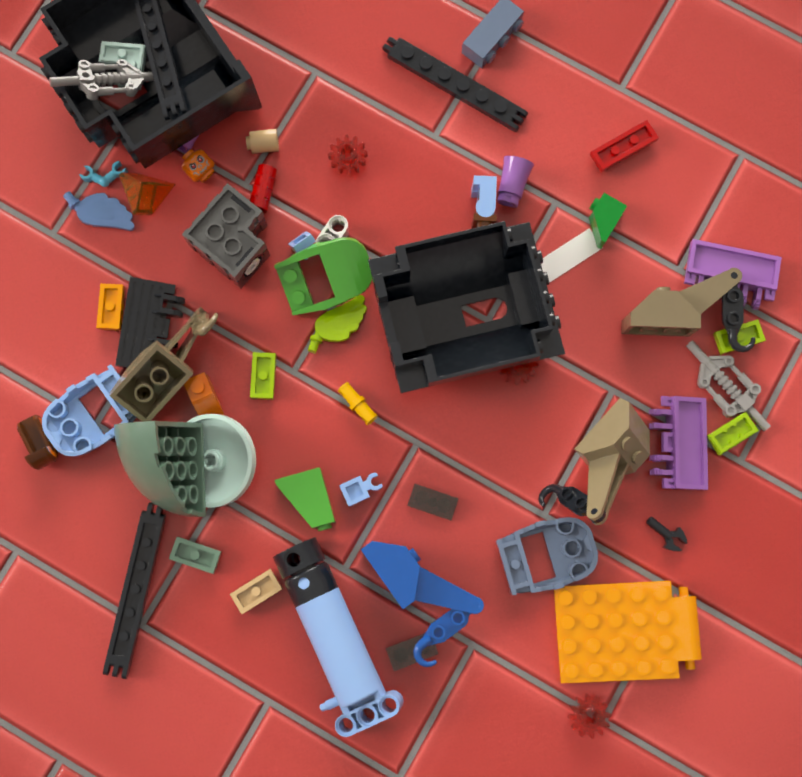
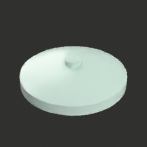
M203 414L190 419L187 422L203 423L206 507L213 508L228 505L246 492L254 477L256 452L253 441L246 429L239 422L228 416Z

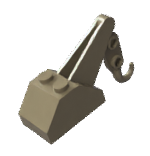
M199 307L165 346L155 341L143 350L124 371L110 391L109 396L142 422L151 421L194 374L193 369L185 364L184 360L198 335L204 336L211 330L218 319V314L214 313L210 319L209 314ZM191 327L192 329L174 355L170 350Z

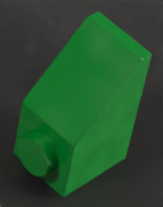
M603 193L600 199L595 198L589 208L592 210L589 221L597 248L602 249L627 208V205L606 193Z

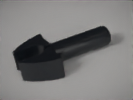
M649 517L646 524L665 538V544L662 548L670 551H682V549L674 545L672 539L677 537L681 542L687 544L686 536L680 527H677L675 531H670L655 518Z

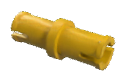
M349 382L344 383L337 392L350 404L349 408L352 411H356L366 425L371 424L378 417L365 402L366 399L360 396Z

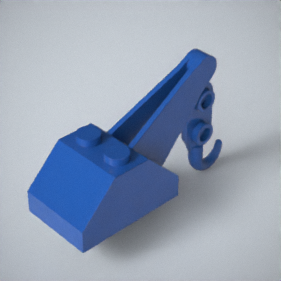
M371 541L361 551L402 609L414 601L450 608L448 612L430 624L424 636L416 643L413 650L414 658L419 665L423 667L436 665V660L426 661L422 658L423 649L430 645L443 643L464 628L468 623L470 614H478L483 610L484 603L482 599L420 567L417 562L421 559L413 548L408 550L406 546Z

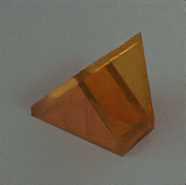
M121 172L119 174L133 215H152L176 185L175 183L137 173Z

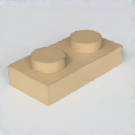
M269 569L232 592L230 596L240 613L244 614L281 591L283 587L272 569Z

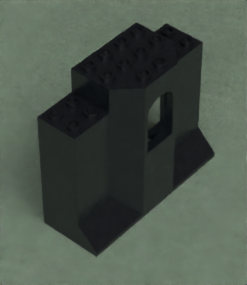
M53 0L40 8L45 16L41 20L58 44V47L39 58L44 65L40 69L48 81L49 77L77 76L78 62L80 60H87L89 63H99L102 41L145 45L134 0ZM158 0L186 103L187 113L182 114L180 108H178V117H174L172 111H169L171 119L165 120L154 81L143 82L142 85L147 92L114 112L111 109L107 111L101 106L99 102L100 96H98L97 100H89L86 94L79 89L78 85L53 87L70 115L74 118L78 128L90 143L94 141L100 148L116 137H119L135 163L141 162L146 169L235 112L259 110L262 108L252 77L242 62L235 59L196 0ZM148 54L146 55L144 72H152ZM111 69L105 70V72H92V74L94 75V73H98L100 75V73L106 74L107 72H111L112 74L113 72H117V70ZM100 84V86H98V87H108V86H113L114 84H112V85H107V84H106V86H102V85Z

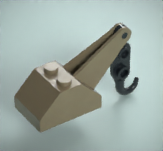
M730 268L679 292L670 291V287L656 288L622 320L621 334L689 337L701 329V314L722 297V323L728 334L729 344L737 352H748L754 347L756 338L752 337L750 343L746 346L740 345L737 340V335L744 321V296L737 286L742 279V272L738 268Z
M622 398L618 399L575 447V451L589 467L588 495L575 487L550 484L543 488L539 494L538 501L542 507L546 505L544 502L546 495L554 492L564 507L578 516H587L593 524L601 525L607 520L624 475L636 472L650 456V430L632 405Z

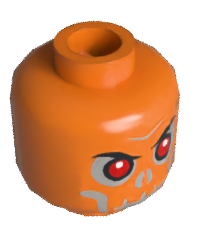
M190 149L182 157L184 160L181 166L182 170L194 182L201 181L203 183L215 172L213 169L215 166L214 161L202 149H198L195 152Z

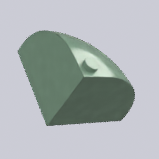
M144 421L115 424V442L121 463L129 479L140 493L153 504L174 514L188 517H206L203 423Z

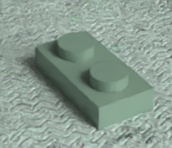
M176 537L169 559L215 574L222 551Z

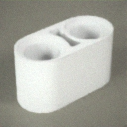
M341 215L331 217L317 237L316 243L348 237L349 227L347 219ZM335 225H343L344 229L336 232L333 230V227Z

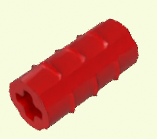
M259 164L255 174L252 194L250 195V202L262 210L264 214L268 210L277 169L270 165Z

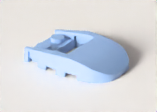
M109 365L107 366L109 370L99 375L93 373L82 382L71 385L66 389L67 392L59 399H55L44 411L42 417L43 431L54 448L61 454L66 456L85 455L115 438L114 428L104 434L80 401L81 397L96 386L100 388L122 419L121 423H131L137 418L109 396L110 391L121 377L114 366Z

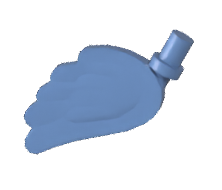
M70 191L63 195L69 204L68 207L71 210H75L79 220L86 225L128 231L135 229V225L132 222V213L127 211V208L120 204L116 198H108L105 193H96L80 201Z

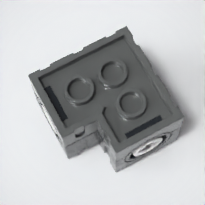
M228 183L223 187L220 194H217L207 205L204 212L202 211L192 222V225L182 234L191 249L198 252L202 258L212 266H215L219 272L229 280H232L240 289L270 256L265 242L257 238L258 234L268 226L263 211Z

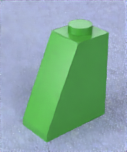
M320 467L275 480L276 486L311 528H318V532L332 528L331 524L336 523Z

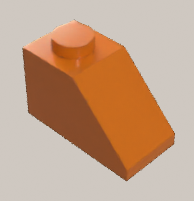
M205 372L186 381L184 386L198 415H225L211 380Z

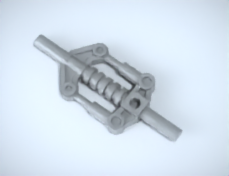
M119 59L116 64L105 65L104 63H89L87 60H80L78 62L77 76L49 77L50 87L78 85L79 89L86 94L89 100H97L98 96L114 95V93H125L127 96L133 97L143 82L154 81L152 72H141L124 59ZM111 69L117 70V72H113L112 74L111 72H107L106 74L100 73V75L98 73H94V75L92 74V72H105V70ZM120 83V85H124L125 83H127V84L125 85V87H122V88H113V86L98 87V86H100V84H101L102 86H106V84H107V85H112V84L118 85V84Z
M693 340L686 345L701 362L697 380L698 387L706 389L713 396V400L722 409V414L730 418L735 414L747 412L763 431L767 430L771 425L752 406L757 395L761 392L760 385L754 384L744 372H740L734 365L735 361L732 356L708 357ZM730 367L738 376L737 379L747 390L742 394V391L737 389V385H733V381L729 380V377L725 376V372L723 370L720 371V368ZM711 376L714 377L715 381H718L717 384L719 386H723L722 389L726 390L727 395L730 394V398L735 400L732 404L729 405L720 394H717L711 388Z

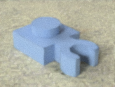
M371 473L366 481H362L361 476H358L339 485L349 507L370 498L367 491H378L383 487L382 484L374 486L371 483V480L378 476L377 473Z

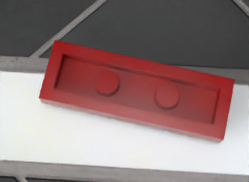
M648 120L594 149L590 152V156L602 173L653 144L659 137Z

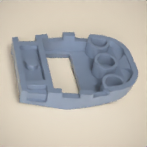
M565 517L539 521L515 531L502 539L496 540L511 595L564 588L565 585L579 581L591 574L598 562V551L593 534L588 525L577 518ZM542 532L555 578L533 583L520 538Z

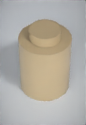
M277 129L250 131V136H246L247 150H252V154L279 151Z

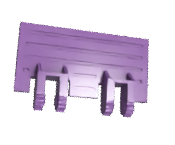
M692 239L684 284L694 285L730 268H738L742 272V279L737 286L743 292L744 306L747 302L748 291H753L751 309L758 310L761 303L762 290H765L763 300L773 302L775 299L782 257Z
M661 396V406L670 407V409H649V415L666 416V423H649V429L670 431L661 432V452H671V455H650L649 461L666 462V470L653 468L650 469V475L671 476V479L662 478V488L708 490L706 398Z

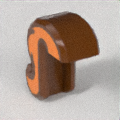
M33 415L17 424V430L29 452V455L24 458L33 469L40 470L57 461L58 451L45 435L40 416Z

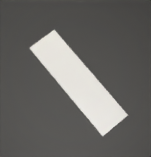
M590 228L543 258L541 266L543 272H547L549 283L601 250L597 248L593 232Z

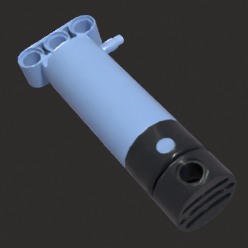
M316 537L275 555L273 559L282 579L292 576L285 580V586L335 697L320 704V709L324 712L340 706L342 714L335 721L336 732L342 737H349L395 716L403 706V696L396 690L386 692L328 563L317 564L326 558ZM386 698H392L396 702L395 709H391L386 705ZM365 708L373 710L374 718L371 719L365 715ZM343 719H350L353 723V728H347L344 725Z

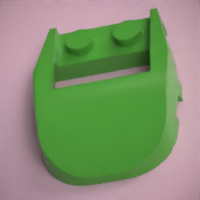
M350 237L317 242L274 265L292 310V315L326 310L341 305L364 293L370 287L373 280L368 263L370 258L367 250L362 243ZM320 254L335 297L314 304L299 261Z

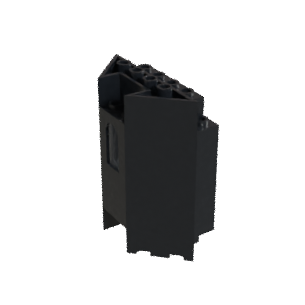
M503 221L396 246L395 254L368 260L378 310L390 351V359L401 393L565 354L559 332L561 322L559 316L554 314L555 300L553 294L548 292L549 278L547 272L542 270L543 256L541 250L536 248L530 222L506 227V223ZM494 298L501 299L506 304L507 312L503 318L466 327L461 306Z

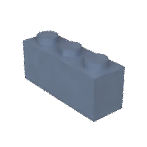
M499 0L463 42L461 53L480 68L486 63L490 64L497 54L496 51L500 47L504 48L510 40L509 36L513 31L518 32L522 27L524 11L510 0Z

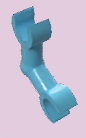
M116 161L112 165V170L105 176L95 173L87 165L84 167L90 174L88 176L79 175L85 182L93 181L103 187H107L117 177H125L128 174V170L124 168L118 172L117 169L122 164L120 161Z

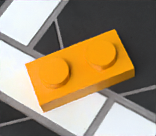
M100 283L97 329L121 331L125 286L123 284Z

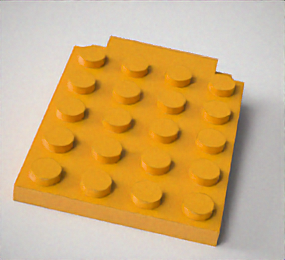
M671 581L573 585L554 590L560 682L582 683L680 678L678 661H685L686 670L695 669V660L702 659L696 596H689L688 587H678L679 597H672Z

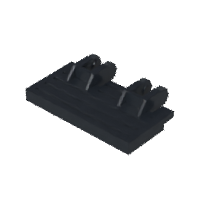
M130 277L115 367L127 368L143 350L155 341L160 342L163 346L170 341L160 339H167L170 319L160 318V315L175 318L183 317L182 311L162 308L163 302L177 305L185 304L184 298L173 296L176 285ZM176 343L172 349L178 348V343Z

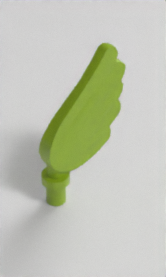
M359 295L351 301L321 315L315 322V334L310 336L311 342L308 351L316 353L319 344H322L323 340L328 342L348 340L350 334L359 329V324L364 319L363 315L367 312V307L364 305L365 297Z

